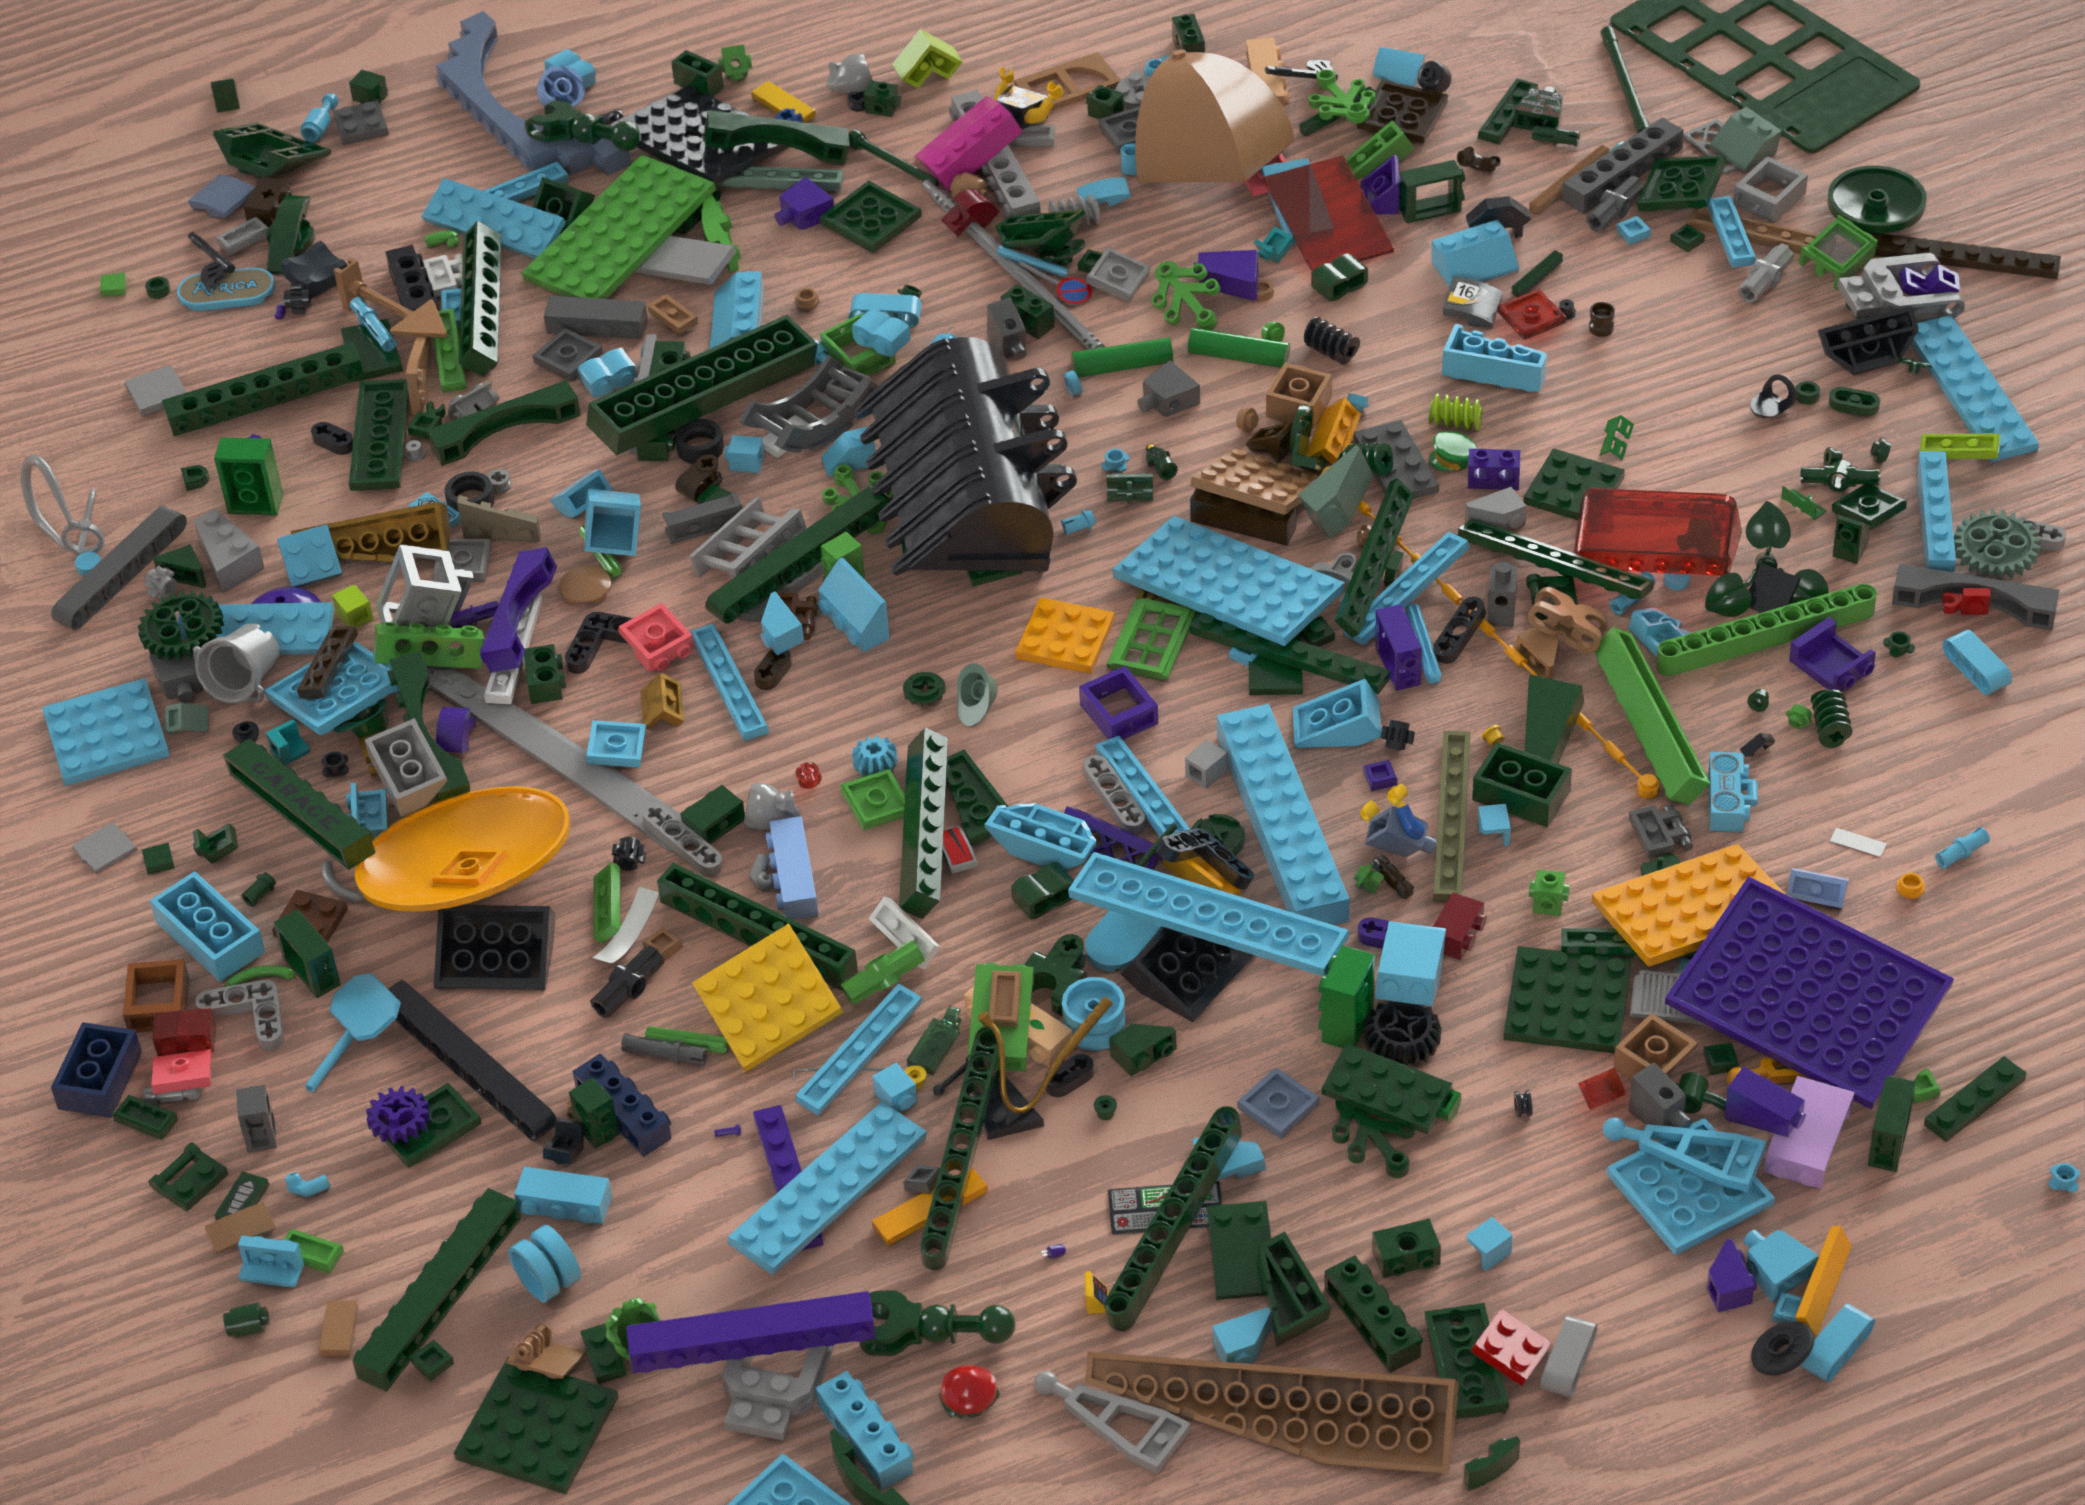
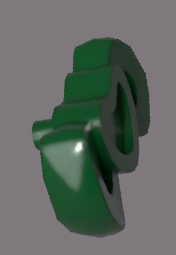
M1671 853L1659 856L1656 860H1651L1641 865V875L1644 876L1679 864L1680 859Z

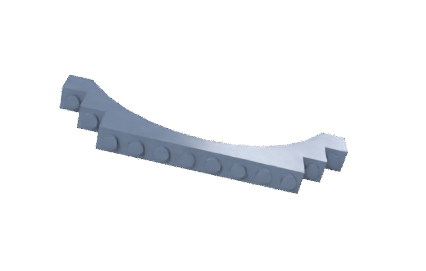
M484 11L460 21L461 38L448 43L449 59L436 65L438 74L436 75V81L441 88H444L453 100L456 99L460 103L463 110L468 111L476 122H480L484 126L488 134L491 133L500 145H504L510 155L516 157L525 169L527 168L532 172L558 161L562 168L570 175H574L594 165L609 176L631 165L629 151L617 149L612 141L602 138L595 145H592L590 142L583 143L575 138L572 140L563 139L550 142L530 138L525 130L526 120L514 115L502 106L487 89L483 79L487 59L498 41L495 21ZM533 124L534 128L538 131L543 130V127Z

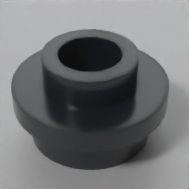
M251 721L241 722L232 730L233 738L239 744L249 738L256 742L260 733L258 725Z

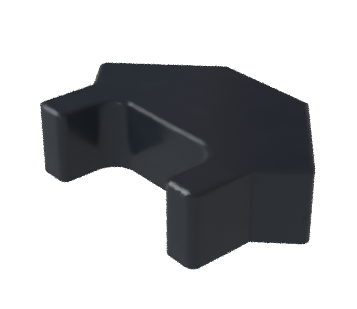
M1510 196L1485 198L1466 215L1468 227L1470 228L1498 219L1504 228L1513 229L1515 238L1523 237V226L1531 220L1528 208Z

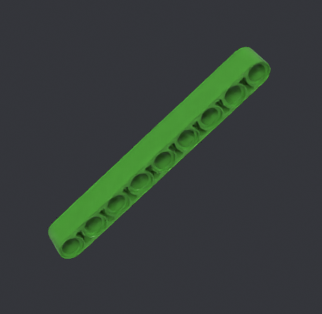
M1859 584L1665 640L1658 645L1656 669L1662 675L1673 676L1795 640L1828 617L1837 622L1836 628L1869 619L1875 612L1877 591L1869 584Z

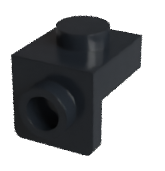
M558 1118L555 1121L554 1137L543 1148V1159L552 1160L557 1164H571L584 1149V1124Z

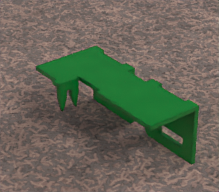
M1622 415L1608 420L1604 429L1607 435L1599 455L1611 452L1623 460L1627 443L1614 436L1615 431L1624 435L1626 439H1630L1634 423ZM1620 419H1621L1622 422H1621V425H1620V428H1619V427H1618V424H1619V421H1620ZM1628 425H1630L1629 431H1628V433H1627V432H1626L1627 427H1628ZM1613 440H1614V441H1615V444H1614V447H1613V449H1612L1611 446H1612V443H1613Z
M1782 486L1781 499L1788 501L1794 507L1797 506L1801 509V512L1806 513L1813 520L1827 511L1811 500L1813 494L1805 497L1795 489L1789 490Z

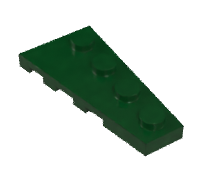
M964 749L947 757L946 781L964 832L972 846L992 837L986 830L985 823L996 807L1001 805L1009 806Z

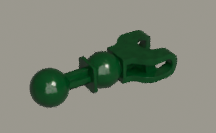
M553 100L545 106V115H533L525 122V130L528 136L545 142L563 139L572 140L575 138L580 142H590V144L595 145L603 138L611 140L613 145L621 151H631L639 145L641 140L640 129L633 122L621 121L615 126L604 125L603 116L599 115L596 118L592 114L581 113V111L574 110L570 103ZM533 124L543 126V130L538 131L534 128Z
M873 1291L870 1293L873 1317L887 1321L880 1326H875L876 1338L860 1342V1347L869 1355L895 1356L912 1344H922L923 1338L930 1342L939 1343L950 1337L951 1343H956L957 1333H979L985 1341L992 1344H1000L1011 1338L1015 1331L1016 1322L1012 1312L1002 1305L988 1306L979 1315H958L955 1304H951L950 1310L946 1306L937 1304L928 1306L923 1310L922 1303L909 1301L899 1291Z

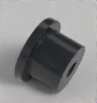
M1569 299L1561 300L1556 310L1557 317L1562 320L1573 319L1576 316L1574 302Z

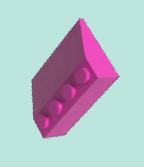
M986 96L914 156L951 192L950 187L957 174L961 175L964 172L973 174L1023 131L1008 110L999 102Z

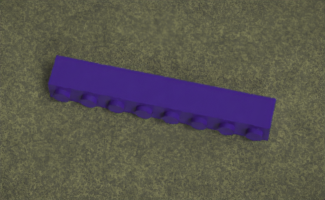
M869 1291L627 1326L629 1356L633 1373H648L653 1370L681 1368L702 1363L710 1364L715 1361L729 1359L738 1360L750 1356L772 1355L792 1350L801 1351L806 1348L833 1346L854 1341L862 1342L876 1338Z

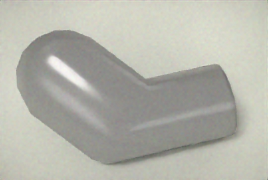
M763 854L756 856L749 878L756 888L767 890L772 886L773 878L771 874L768 875L766 872L770 859Z

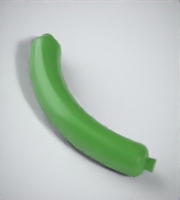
M258 966L232 976L226 981L225 987L243 984L260 977L272 976L291 979L295 977L292 969L283 966Z

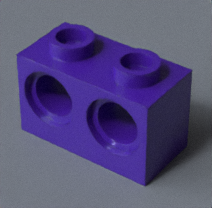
M1469 448L1467 489L1503 490L1512 487L1513 490H1519L1521 450Z

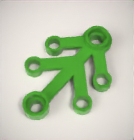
M1324 69L1317 73V84L1322 90H1329L1334 96H1322L1321 94L1309 96V106L1311 108H1319V117L1321 119H1331L1333 115L1343 116L1356 124L1368 119L1370 114L1367 107L1376 102V96L1372 90L1365 91L1364 80H1353L1348 93L1345 94L1336 84V75L1333 70ZM1361 94L1360 102L1354 103V100L1357 97V95ZM1331 105H1334V106H1342V107H1345V108H1336V107H1332Z
M1165 261L1156 268L1155 277L1159 281L1157 293L1151 298V302L1156 309L1161 310L1167 306L1168 300L1166 296L1169 285L1174 288L1171 306L1164 313V318L1168 324L1175 325L1180 321L1181 316L1179 313L1182 300H1184L1197 315L1196 322L1200 329L1212 330L1216 327L1218 320L1214 312L1210 309H1204L1191 293H1207L1210 296H1214L1220 291L1217 280L1208 279L1205 283H1182L1179 279L1194 277L1195 280H1203L1207 276V270L1203 264L1197 263L1192 268H1178L1176 263ZM1215 285L1213 289H1209L1210 286ZM1175 314L1174 318L1169 319L1171 315Z
M847 464L838 465L833 473L834 482L840 487H846L850 495L854 497L861 492L854 481V471ZM880 471L872 472L869 475V486L875 485L884 474ZM827 488L822 492L825 504H836L832 507V511L851 499L850 497L838 495L837 490L834 488ZM892 490L886 492L887 495L894 498ZM880 520L865 531L870 534H878L884 530L887 521L882 522Z

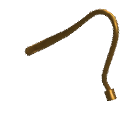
M1103 997L1101 1002L1097 1004L1083 1023H1081L1055 1059L1032 1101L1023 1108L1014 1107L1006 1093L1005 1052L1001 1033L993 1023L994 1019L987 1011L979 1014L978 1020L985 1027L991 1028L998 1043L1001 1097L1005 1106L1011 1112L1016 1114L1026 1113L1037 1104L1064 1060L1112 1006L1113 1003L1107 997Z

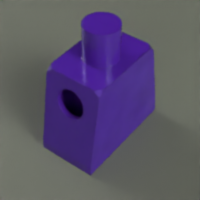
M805 177L781 194L779 198L781 210L775 213L774 217L780 226L791 222L800 230H804L820 224V216L834 206V199Z

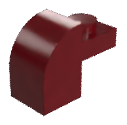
M967 189L953 197L957 204L941 221L959 237L974 220L984 229L1000 211L978 190Z

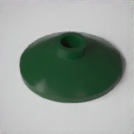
M1073 239L1065 244L1066 247L1061 250L1052 251V249H1045L1039 254V258L1047 262L1058 261L1059 265H1065L1073 261L1072 257L1078 254L1086 246V243L1083 239Z

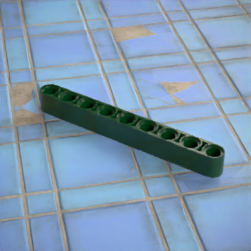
M874 485L865 488L714 591L706 600V610L725 624L735 621L770 597L771 593L777 592L818 564L822 558L821 546L844 532L849 533L855 538L879 522L878 513L893 498L886 493L876 496L872 489Z
M981 1027L975 1034L921 1239V1260L923 1265L931 1270L943 1268L949 1258L999 1065L998 1043L990 1027ZM986 1042L994 1043L992 1046H984L982 1044ZM980 1067H985L988 1070L984 1072H979L976 1069ZM971 1093L981 1094L979 1097L969 1096ZM966 1118H971L975 1120L971 1123L963 1122V1120ZM959 1144H965L968 1146L964 1149L956 1148V1146ZM952 1170L961 1171L958 1175L949 1174ZM945 1196L954 1197L952 1201L942 1200ZM939 1222H944L948 1224L946 1227L938 1228L935 1226ZM931 1249H939L941 1251L938 1254L928 1253Z
M1224 1106L1218 1108L1213 1113L1109 1292L1104 1304L1109 1324L1113 1329L1124 1331L1134 1325L1240 1141L1242 1128L1239 1114L1235 1108Z

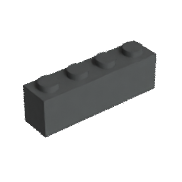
M549 296L544 313V321L547 334H558L564 328H567L581 336L643 339L648 315L645 301Z

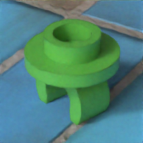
M1369 863L1367 867L1362 865L1353 879L1358 881L1355 885L1358 889L1363 884L1367 891L1375 893L1384 876L1377 871H1371L1373 864Z

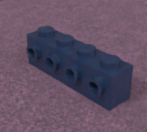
M600 1053L572 1071L575 1088L593 1077L613 1098L619 1133L643 1157L672 1139L670 1132L671 1121L664 1111L659 1112L654 1107L650 1097L647 1094L642 1095L637 1090L633 1080L629 1077L625 1078L620 1073L615 1062L612 1060L608 1061Z

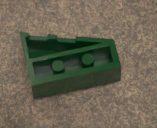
M1285 1231L1261 1243L1258 1246L1257 1260L1267 1307L1271 1310V1325L1275 1344L1278 1347L1329 1320L1331 1306Z

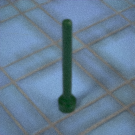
M857 129L849 132V147L852 149H864L923 182L929 179L936 187L939 185L936 177L867 141V137H865L863 132Z

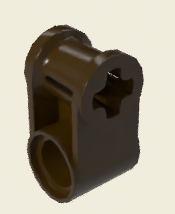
M703 455L698 458L688 470L678 477L675 484L676 491L697 502V498L712 484L720 485L722 475L717 469L719 466L717 457L714 455Z

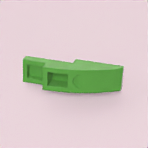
M711 194L703 202L702 207L704 239L706 242L732 245L729 231L732 228L730 217L724 215L720 201H716ZM736 245L734 246L736 253L726 265L730 273L739 270L738 260L741 259V255Z

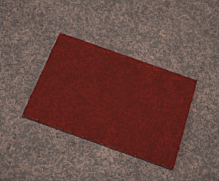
M1343 155L1263 177L1266 187L1312 272L1318 266L1331 263L1335 258L1344 254H1351L1360 262L1394 252L1390 240Z

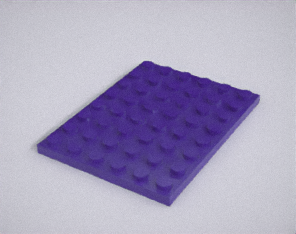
M1748 876L1665 997L1664 1004L1817 1082L1855 1092L1854 1101L1872 1110L1881 1097L1886 1075L1894 1077L1950 990L1954 978Z

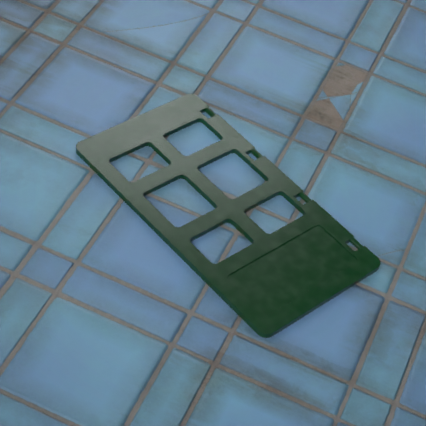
M1638 0L1613 14L1610 18V25L1624 35H1628L1636 43L1673 67L1679 68L1687 76L1727 102L1730 101L1738 109L1741 110L1748 107L1782 131L1781 136H1784L1792 144L1807 153H1816L1920 88L1919 78L1794 0H1744L1723 13L1714 11L1699 0ZM1771 5L1804 26L1775 44L1769 45L1736 23L1763 7ZM1679 10H1684L1705 23L1674 42H1668L1649 30L1650 27ZM1637 30L1641 34L1637 35L1632 31ZM1722 34L1755 56L1724 74H1717L1686 53L1714 36ZM1816 37H1823L1843 50L1813 69H1806L1786 56ZM1684 63H1688V64L1691 65L1692 67H1691V68H1688V67H1686V66L1683 65V64H1684ZM1768 66L1776 68L1793 79L1792 82L1761 100L1756 99L1736 86ZM1739 96L1740 98L1744 99V101L1741 102L1738 99H1736V97ZM1792 130L1798 135L1793 136L1789 133V131Z

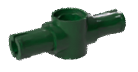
M1838 460L1832 466L1825 465L1824 468L1801 467L1800 477L1802 478L1800 480L1801 483H1823L1824 486H1828L1834 492H1844L1849 487H1856V485L1879 486L1881 471L1880 469H1857V466H1852L1848 461ZM1836 474H1841L1845 478H1839Z

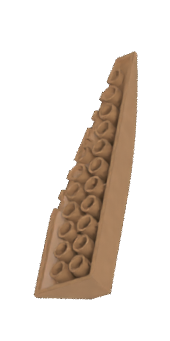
M1088 1351L1086 1383L1281 1450L1329 1465L1449 1474L1459 1385L1455 1379Z

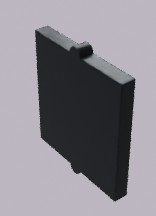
M1761 563L1749 589L1752 595L1749 609L1762 613L1790 605L1801 578L1784 572L1782 568L1776 569Z

